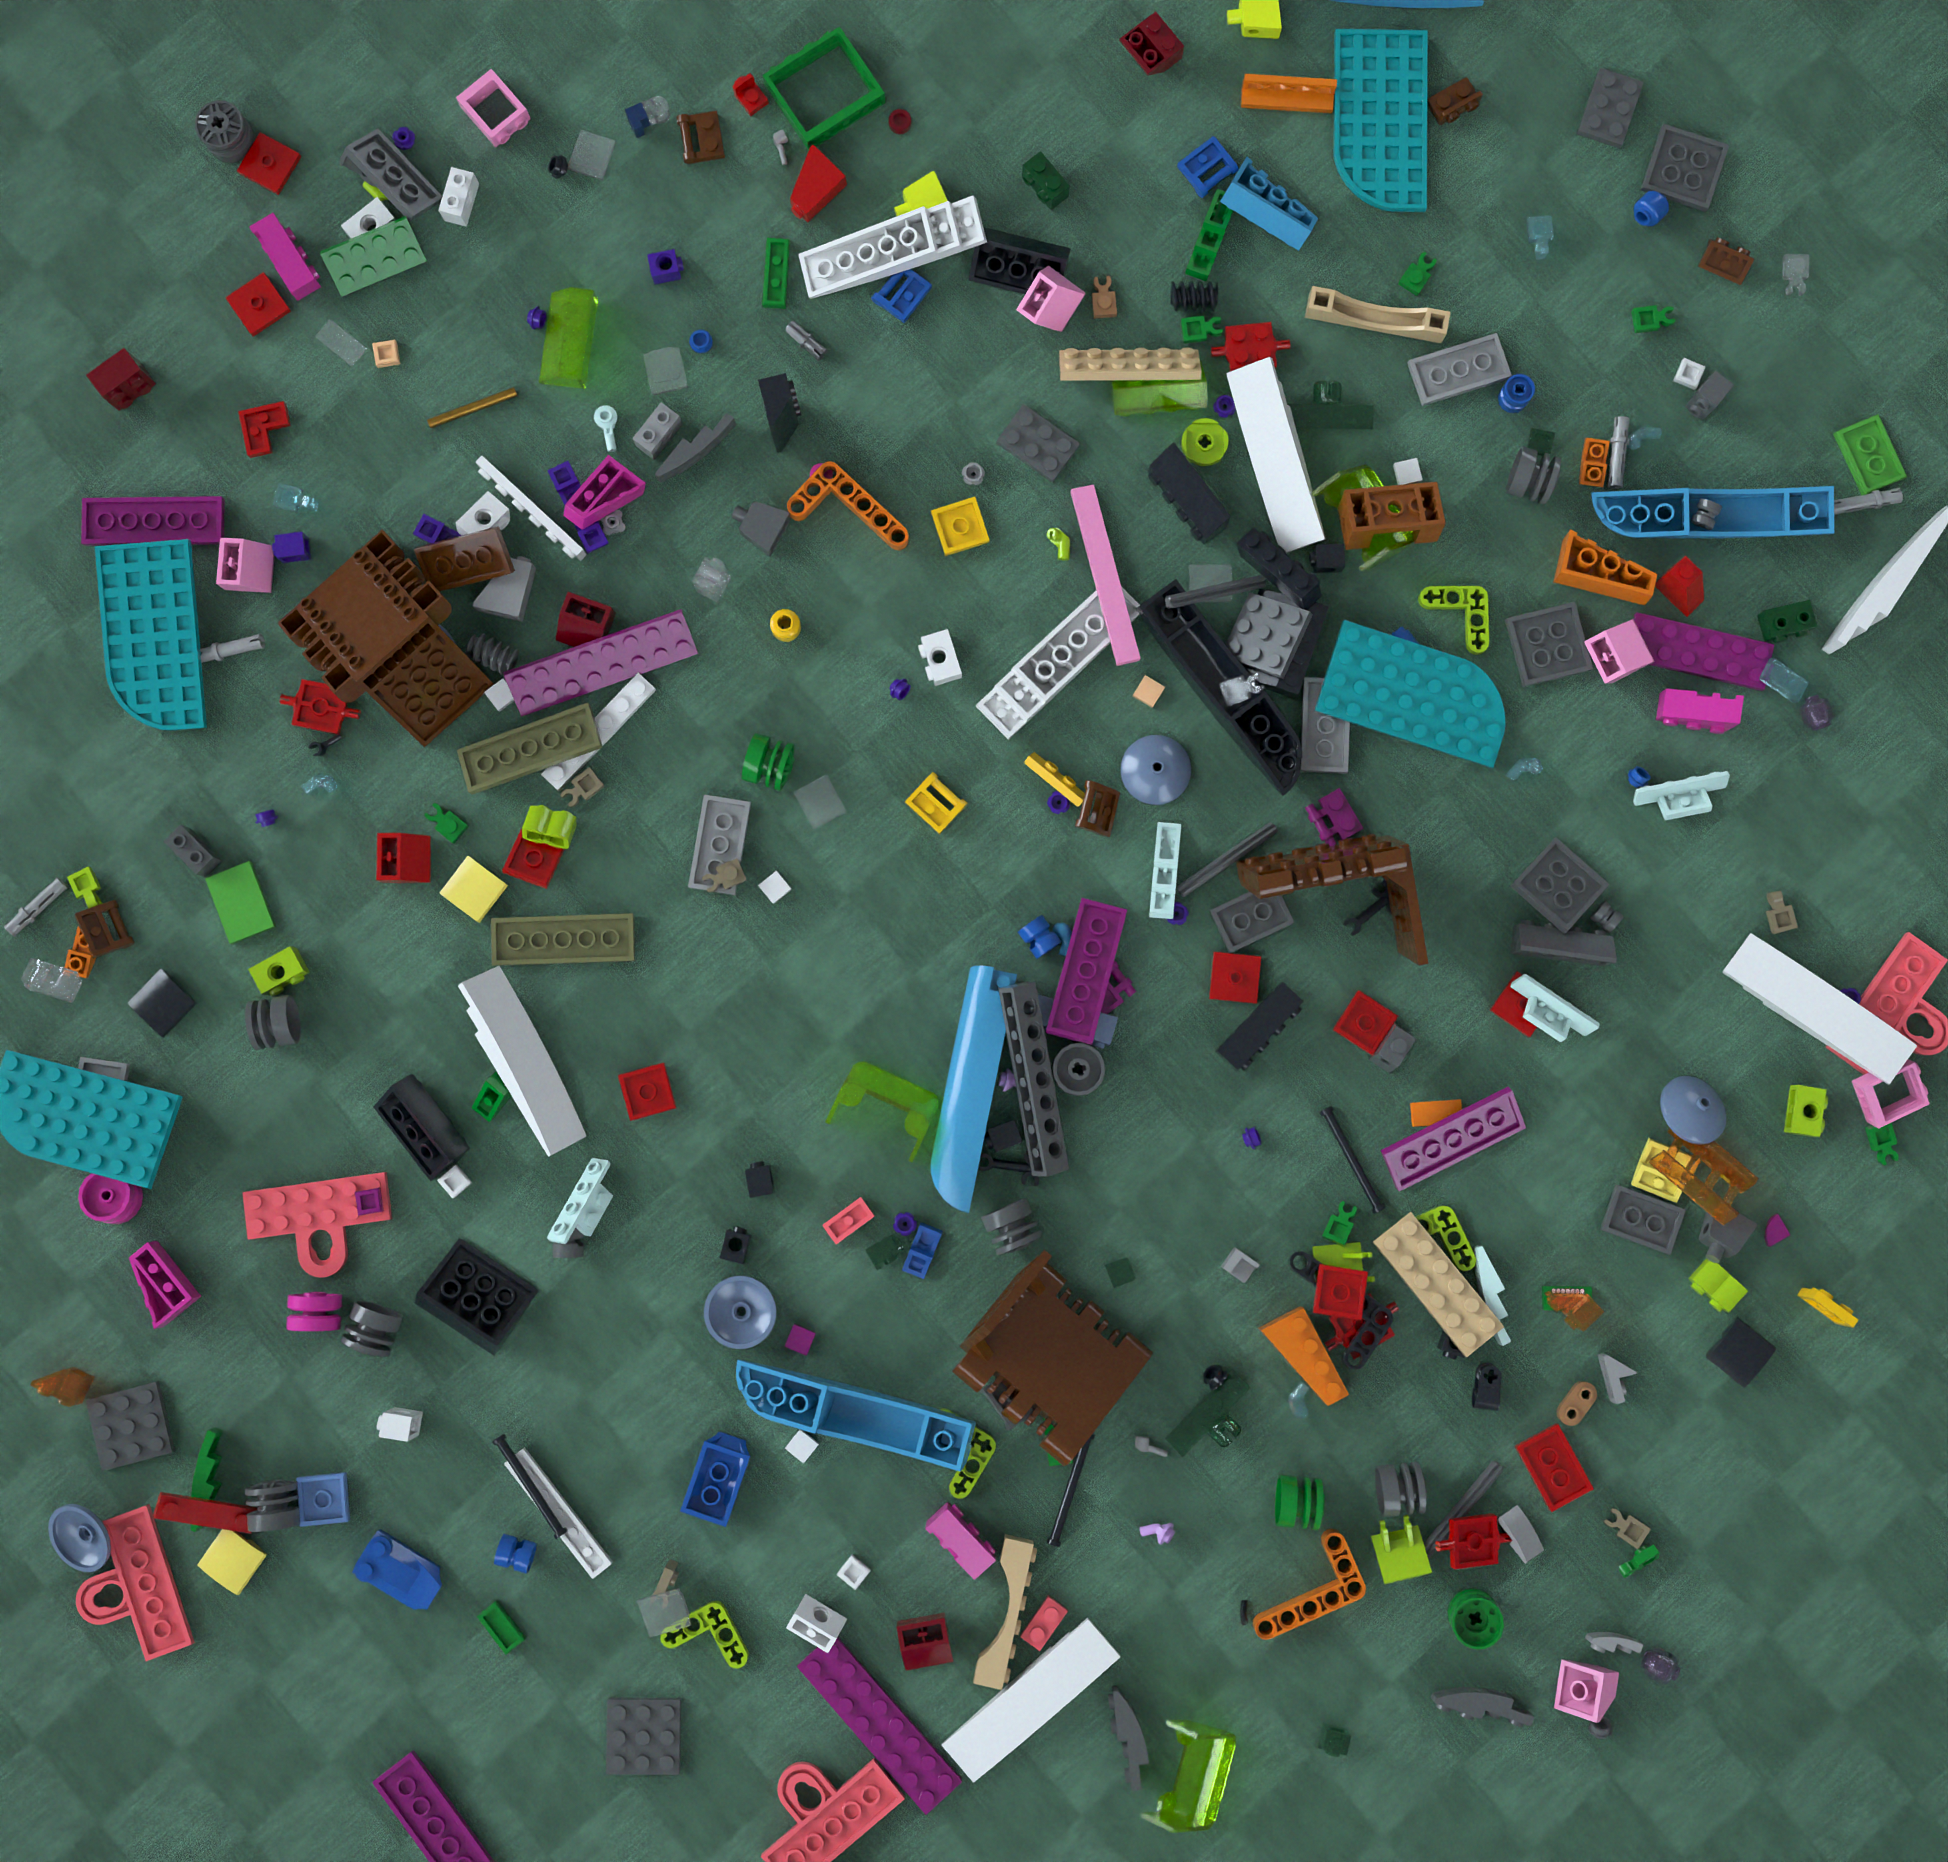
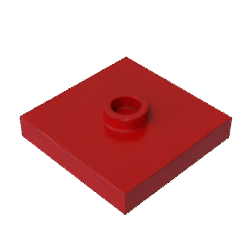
M260 132L237 172L279 196L302 156L300 153Z
M264 272L225 297L253 337L291 312Z
M521 829L502 872L547 889L565 849L556 848L546 843L526 840L522 837Z
M1213 952L1209 999L1257 1004L1261 956Z
M1516 971L1489 1011L1529 1038L1537 1026L1523 1018L1528 998L1510 987L1514 980L1522 976L1521 973Z
M1357 990L1332 1030L1373 1056L1399 1016L1360 990Z
M665 1062L618 1075L630 1121L677 1108Z
M1319 1264L1312 1313L1362 1320L1368 1272Z

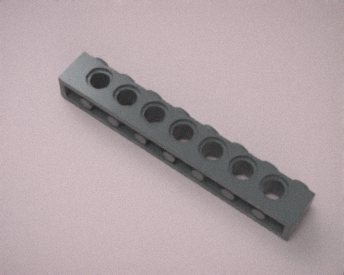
M1024 982L998 988L1032 1176L1048 1177L1069 1170L1068 1156L1064 1144V1134L1060 1122L1036 983Z

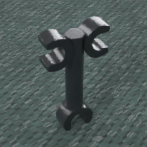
M1386 880L1381 882L1385 888L1383 893L1379 892L1375 887L1371 890L1372 894L1380 899L1356 918H1348L1344 921L1343 926L1349 923L1355 924L1356 928L1351 933L1352 936L1358 934L1361 930V925L1385 906L1387 912L1392 915Z
M1028 1151L1024 1154L1026 1163L993 1159L987 1153H983L980 1156L989 1160L988 1166H979L981 1171L995 1168L1025 1172L1021 1177V1183L1024 1185L1026 1178L1032 1176ZM1033 1176L1035 1179L1034 1186H1038L1039 1177Z

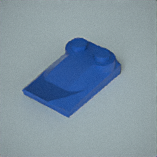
M718 1432L712 1438L704 1441L680 1512L724 1527L727 1526L750 1459L746 1440Z
M381 1529L370 1540L352 1571L360 1581L372 1584L413 1610H427L442 1586L440 1580L441 1566Z

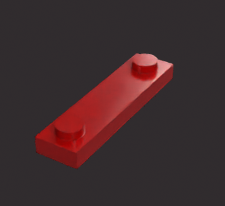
M160 1492L153 1517L154 1519L251 1534L252 1532L248 1531L247 1514L258 1509L257 1507Z

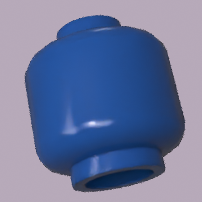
M1657 191L1645 193L1634 205L1635 220L1643 226L1658 224L1669 211L1667 198Z

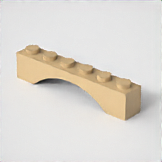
M1312 286L1308 297L1305 318L1442 343L1447 334L1450 312L1433 308L1380 306L1353 299L1336 290Z
M1005 1534L1000 1563L1005 1571L1009 1585L1010 1599L1008 1612L996 1638L978 1655L973 1684L1002 1690L1003 1683L1008 1684L1011 1669L1007 1668L1008 1660L1014 1658L1016 1645L1012 1644L1014 1634L1019 1635L1021 1620H1017L1019 1610L1024 1611L1027 1596H1023L1024 1587H1029L1032 1572H1028L1030 1562H1035L1037 1548L1033 1547V1540Z

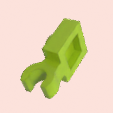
M88 866L67 877L76 898L81 899L84 897L88 908L102 904L100 898L95 893L101 887L91 867Z

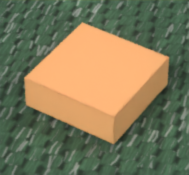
M395 339L372 343L377 368L401 364L398 345Z
M1145 675L1134 692L1133 697L1153 708L1165 687Z

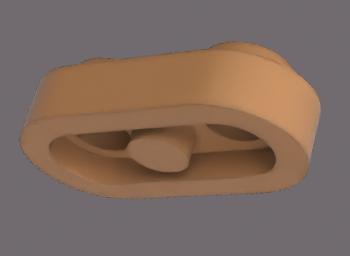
M1586 1381L1575 1383L1557 1408L1558 1419L1569 1426L1578 1424L1597 1398L1596 1388ZM1584 1390H1587L1589 1395L1583 1399L1581 1394ZM1573 1409L1575 1414L1572 1418H1569L1567 1413Z

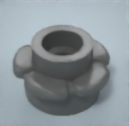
M1603 1716L1599 1723L1589 1722L1588 1730L1596 1738L1606 1739L1612 1735L1613 1728L1611 1727V1721L1607 1717Z

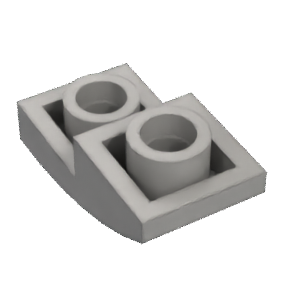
M1518 1505L1499 1517L1497 1521L1512 1539L1511 1547L1525 1564L1544 1551L1538 1535Z
M1593 1632L1587 1633L1585 1636L1592 1643L1590 1647L1602 1653H1605V1650L1614 1653L1616 1646L1618 1649L1631 1654L1632 1650L1640 1653L1643 1644L1637 1639L1618 1633Z

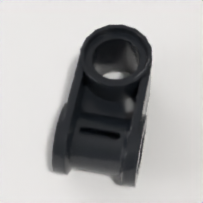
M1484 1362L1476 1368L1472 1392V1408L1492 1411L1499 1410L1502 1375L1500 1370L1491 1363ZM1490 1370L1493 1376H1489L1487 1379L1484 1377V1373L1487 1374Z

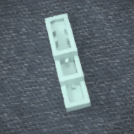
M1158 822L1149 917L1173 919L1181 824Z
M1476 1245L1473 1247V1252L1476 1257L1474 1268L1479 1296L1500 1321V1319L1508 1316L1497 1293L1505 1290L1483 1246ZM1504 1328L1494 1335L1499 1345L1504 1346L1511 1342Z

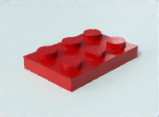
M1555 1423L1515 1445L1549 1511L1553 1512L1594 1489L1559 1424Z

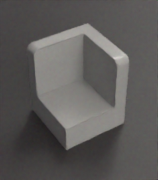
M1235 1247L1221 1265L1224 1270L1243 1283L1247 1281L1254 1269H1258L1260 1264Z

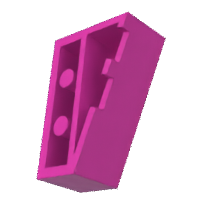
M274 213L249 226L297 301L321 287L317 281L320 278L318 272L313 265L308 266L305 261L308 259V256L301 246L297 247L294 241L297 238L290 227L285 229Z
M607 455L565 504L563 516L583 530L642 496L646 483L610 455Z
M1665 689L1659 695L1656 720L1663 721V725L1666 726L1682 724L1686 725V728L1690 730L1706 728L1710 729L1709 732L1724 734V731L1726 732L1740 724L1744 696L1736 695L1735 699L1720 698V693H1713L1712 696L1697 694V691Z
M158 1241L147 1242L129 1257L137 1283L141 1286L145 1297L146 1308L150 1311L154 1329L165 1327L201 1297Z
M947 1502L926 1521L925 1529L930 1534L933 1532L940 1540V1545L944 1549L947 1548L955 1557V1561L975 1580L996 1561V1556L994 1555L996 1550L989 1541L983 1542L979 1538L980 1532L972 1522L969 1524L965 1522L962 1518L964 1513L956 1504L951 1506Z

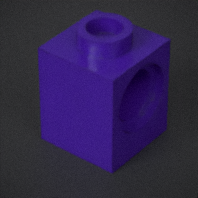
M675 249L647 254L654 285L681 280L680 271L684 270L681 256L677 257ZM666 263L672 264L668 270L661 269Z
M294 532L274 535L275 543H272L273 554L283 564L311 560L309 537L306 534Z

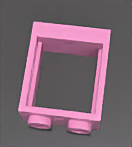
M492 69L456 97L463 111L495 148L500 144L506 143L514 132L523 129L531 119L527 109ZM499 89L517 110L491 130L473 108Z
M1908 1059L1897 1073V1075L1903 1073L1910 1095L1882 1109L1873 1086L1883 1082L1870 1072L1852 1080L1865 1119L1869 1124L1879 1129L1930 1104L1927 1098L1928 1090L1919 1076L1921 1070L1916 1062Z

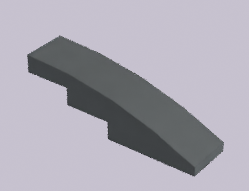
M726 413L713 430L705 425L691 443L683 438L655 473L657 480L663 483L703 459L736 426L735 419Z

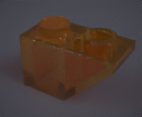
M1547 1291L1545 1293L1549 1299L1547 1301L1548 1305L1555 1312L1561 1311L1566 1317L1564 1322L1572 1330L1577 1328L1584 1332L1604 1313L1586 1293L1573 1291Z
M70 1367L33 1380L30 1386L36 1388L37 1393L46 1397L53 1396L59 1399L58 1403L72 1407L83 1402L95 1377L75 1367Z

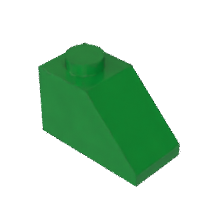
M497 1071L485 1081L471 1107L489 1123L511 1098L510 1092Z

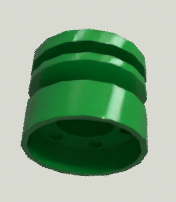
M755 733L745 756L741 779L757 785L762 776H766V788H770L775 779L774 789L781 792L793 768L795 745L788 742L783 751L784 742L779 740L774 749H772L771 737Z
M1279 1474L1275 1492L1276 1526L1293 1528L1296 1518L1299 1517L1301 1528L1307 1529L1310 1518L1311 1529L1319 1530L1325 1509L1322 1479L1314 1478L1311 1486L1310 1478L1304 1477L1301 1487H1298L1296 1476Z
M1476 1588L1464 1589L1450 1600L1447 1609L1448 1621L1457 1639L1462 1644L1472 1649H1486L1494 1645L1501 1638L1504 1629L1503 1616L1494 1599L1485 1591ZM1477 1612L1479 1617H1473L1471 1620L1469 1614H1475Z

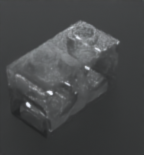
M705 557L692 580L696 591L718 603L731 580L728 569L724 567L726 564L715 557L712 560Z
M30 958L21 978L26 989L73 1003L82 984L78 972L34 958Z

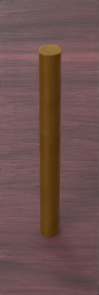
M513 387L427 419L430 428L511 399L517 396L516 390Z

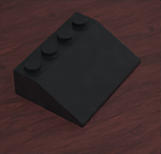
M1259 589L1257 595L1300 608L1283 593ZM1315 602L1307 609L1313 615L1284 679L1242 665L1261 688L1292 699L1298 696L1329 606Z
M459 1238L416 1293L415 1304L495 1356L539 1290Z

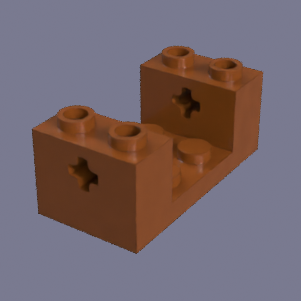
M1437 482L1344 490L1338 506L1346 550L1369 548L1374 534L1412 531L1414 544L1437 542L1446 524ZM1395 505L1400 509V512L1393 513L1389 510L1388 506Z

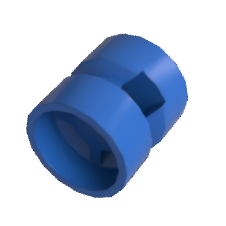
M1524 374L1511 376L1498 395V402L1501 408L1509 413H1517L1523 410L1535 393L1534 382Z
M1043 915L1037 917L1018 931L1023 941L1030 943L1029 949L1036 959H1039L1061 943L1057 934L1054 931H1049L1050 925Z
M504 1533L495 1554L494 1565L508 1568L511 1565L514 1571L527 1574L536 1553L537 1543L525 1539L519 1542L517 1537Z

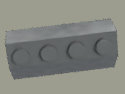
M1521 920V924L1513 926L1510 954L1597 966L1611 965L1616 963L1617 960L1613 936H1606L1605 931L1592 930L1591 933H1584L1582 928L1571 927L1564 934L1553 924H1544V927L1535 926V922Z

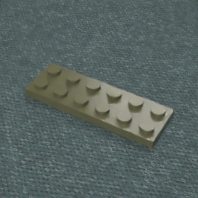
M585 703L457 750L468 792L473 795L601 749L603 745L591 705Z
M634 914L491 918L492 966L635 961Z

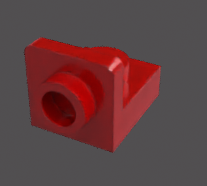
M751 73L746 76H740L732 86L735 97L750 116L769 104L768 98L755 83L754 76Z

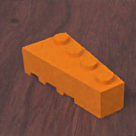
M1569 530L1562 541L1553 582L1645 605L1650 600L1655 588L1656 573L1631 560L1626 561L1617 556L1618 554L1612 550L1607 551L1597 546L1596 542L1590 539L1585 540L1578 536L1577 532Z
M1299 1306L1258 1328L1327 1406L1349 1395L1303 1307Z

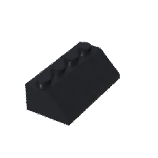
M983 227L987 242L974 248L969 281L1026 294L1039 271L1047 266H1050L1065 277L1071 248Z
M786 373L758 380L777 453L782 452L799 425L797 417L801 416L793 380L788 381Z
M1172 443L1149 466L1148 477L1153 485H1159L1162 489V496L1166 502L1175 506L1179 519L1183 523L1187 522L1191 527L1190 532L1195 540H1200L1203 544H1206L1227 528L1231 516L1177 445Z
M413 1073L391 1085L373 1106L430 1182L461 1159L470 1149L464 1137L458 1133L451 1120L444 1115L437 1102L431 1098Z

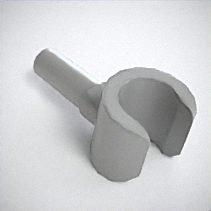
M780 130L774 133L773 141L778 148L782 165H786L788 162L782 144L788 142L785 132Z
M1136 1436L1135 1447L1138 1450L1153 1452L1164 1457L1167 1456L1168 1451L1150 1446L1148 1437Z

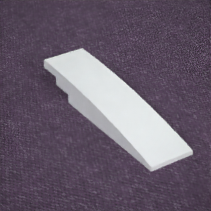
M970 196L952 204L947 201L928 209L923 206L798 255L808 296L812 299L942 259L986 243L987 240L977 200L974 196Z
M1268 357L1226 373L1251 462L1278 545L1288 553L1326 540L1290 406L1287 405L1282 384L1278 381L1273 359Z
M1948 505L1938 511L1882 568L1842 618L1821 650L1831 654L1845 646L1849 640L1867 631L1869 626L1889 615L1948 524Z
M1121 586L1130 621L1132 622L1140 615L1136 610L1140 605ZM1097 590L1023 657L994 686V689L977 703L976 707L1008 740L1111 643Z
M1750 933L1723 970V974L1741 984L1744 990L1763 1001L1765 1006L1888 1085L1917 1047L1911 1040L1851 998L1752 933Z
M500 966L462 982L458 987L470 1005L466 1011L478 1029L475 1036L548 1157L585 1138L586 1133L557 1070Z
M1089 1618L1085 1619L1071 1633L1068 1632L1053 1647L1050 1646L941 1745L974 1783L1120 1658V1654Z

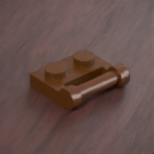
M717 110L693 115L681 114L676 117L677 125L681 129L684 163L692 164L725 158ZM691 125H696L700 152L693 151L689 127Z
M1086 780L1084 785L1086 791L1079 819H1076L1075 827L1103 837H1110L1120 792L1100 783ZM1095 791H1096L1097 793H1096V797H1095V802H1094V806H1093V810H1092L1091 819H1090V822H1088L1089 816H1090L1091 807H1092V803H1093V799H1094V794H1095Z
M116 900L77 912L74 915L93 958L135 944L133 937L129 936L119 914V905ZM102 913H109L120 940H113Z

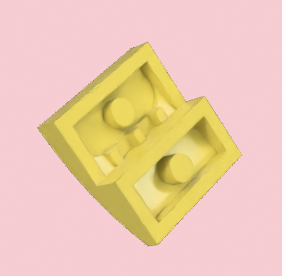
M467 856L440 891V894L480 923L508 885L473 858Z
M1648 1138L1631 1184L1677 1203L1686 1185L1685 1178L1695 1157Z
M222 1529L197 1566L223 1587L236 1595H240L267 1554L254 1541L246 1540L239 1532Z

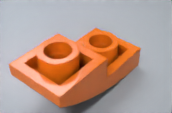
M1585 438L1579 484L1603 488L1610 441Z
M78 926L73 949L68 950L63 973L88 978L96 958L92 957Z
M1461 1099L1410 1103L1412 1127L1430 1126L1462 1110Z

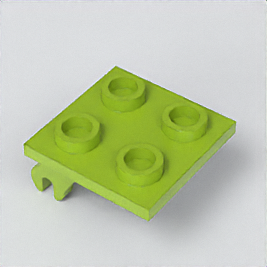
M1360 1242L1346 1243L1345 1247L1338 1244L1312 1246L1313 1258L1323 1265L1363 1271L1362 1258L1372 1257V1252H1361ZM1318 1270L1315 1271L1316 1282H1317ZM1375 1276L1367 1277V1282L1375 1281Z
M1408 1514L1403 1515L1404 1529L1388 1532L1385 1527V1520L1379 1521L1380 1534L1371 1536L1384 1584L1432 1573L1418 1525L1411 1526Z

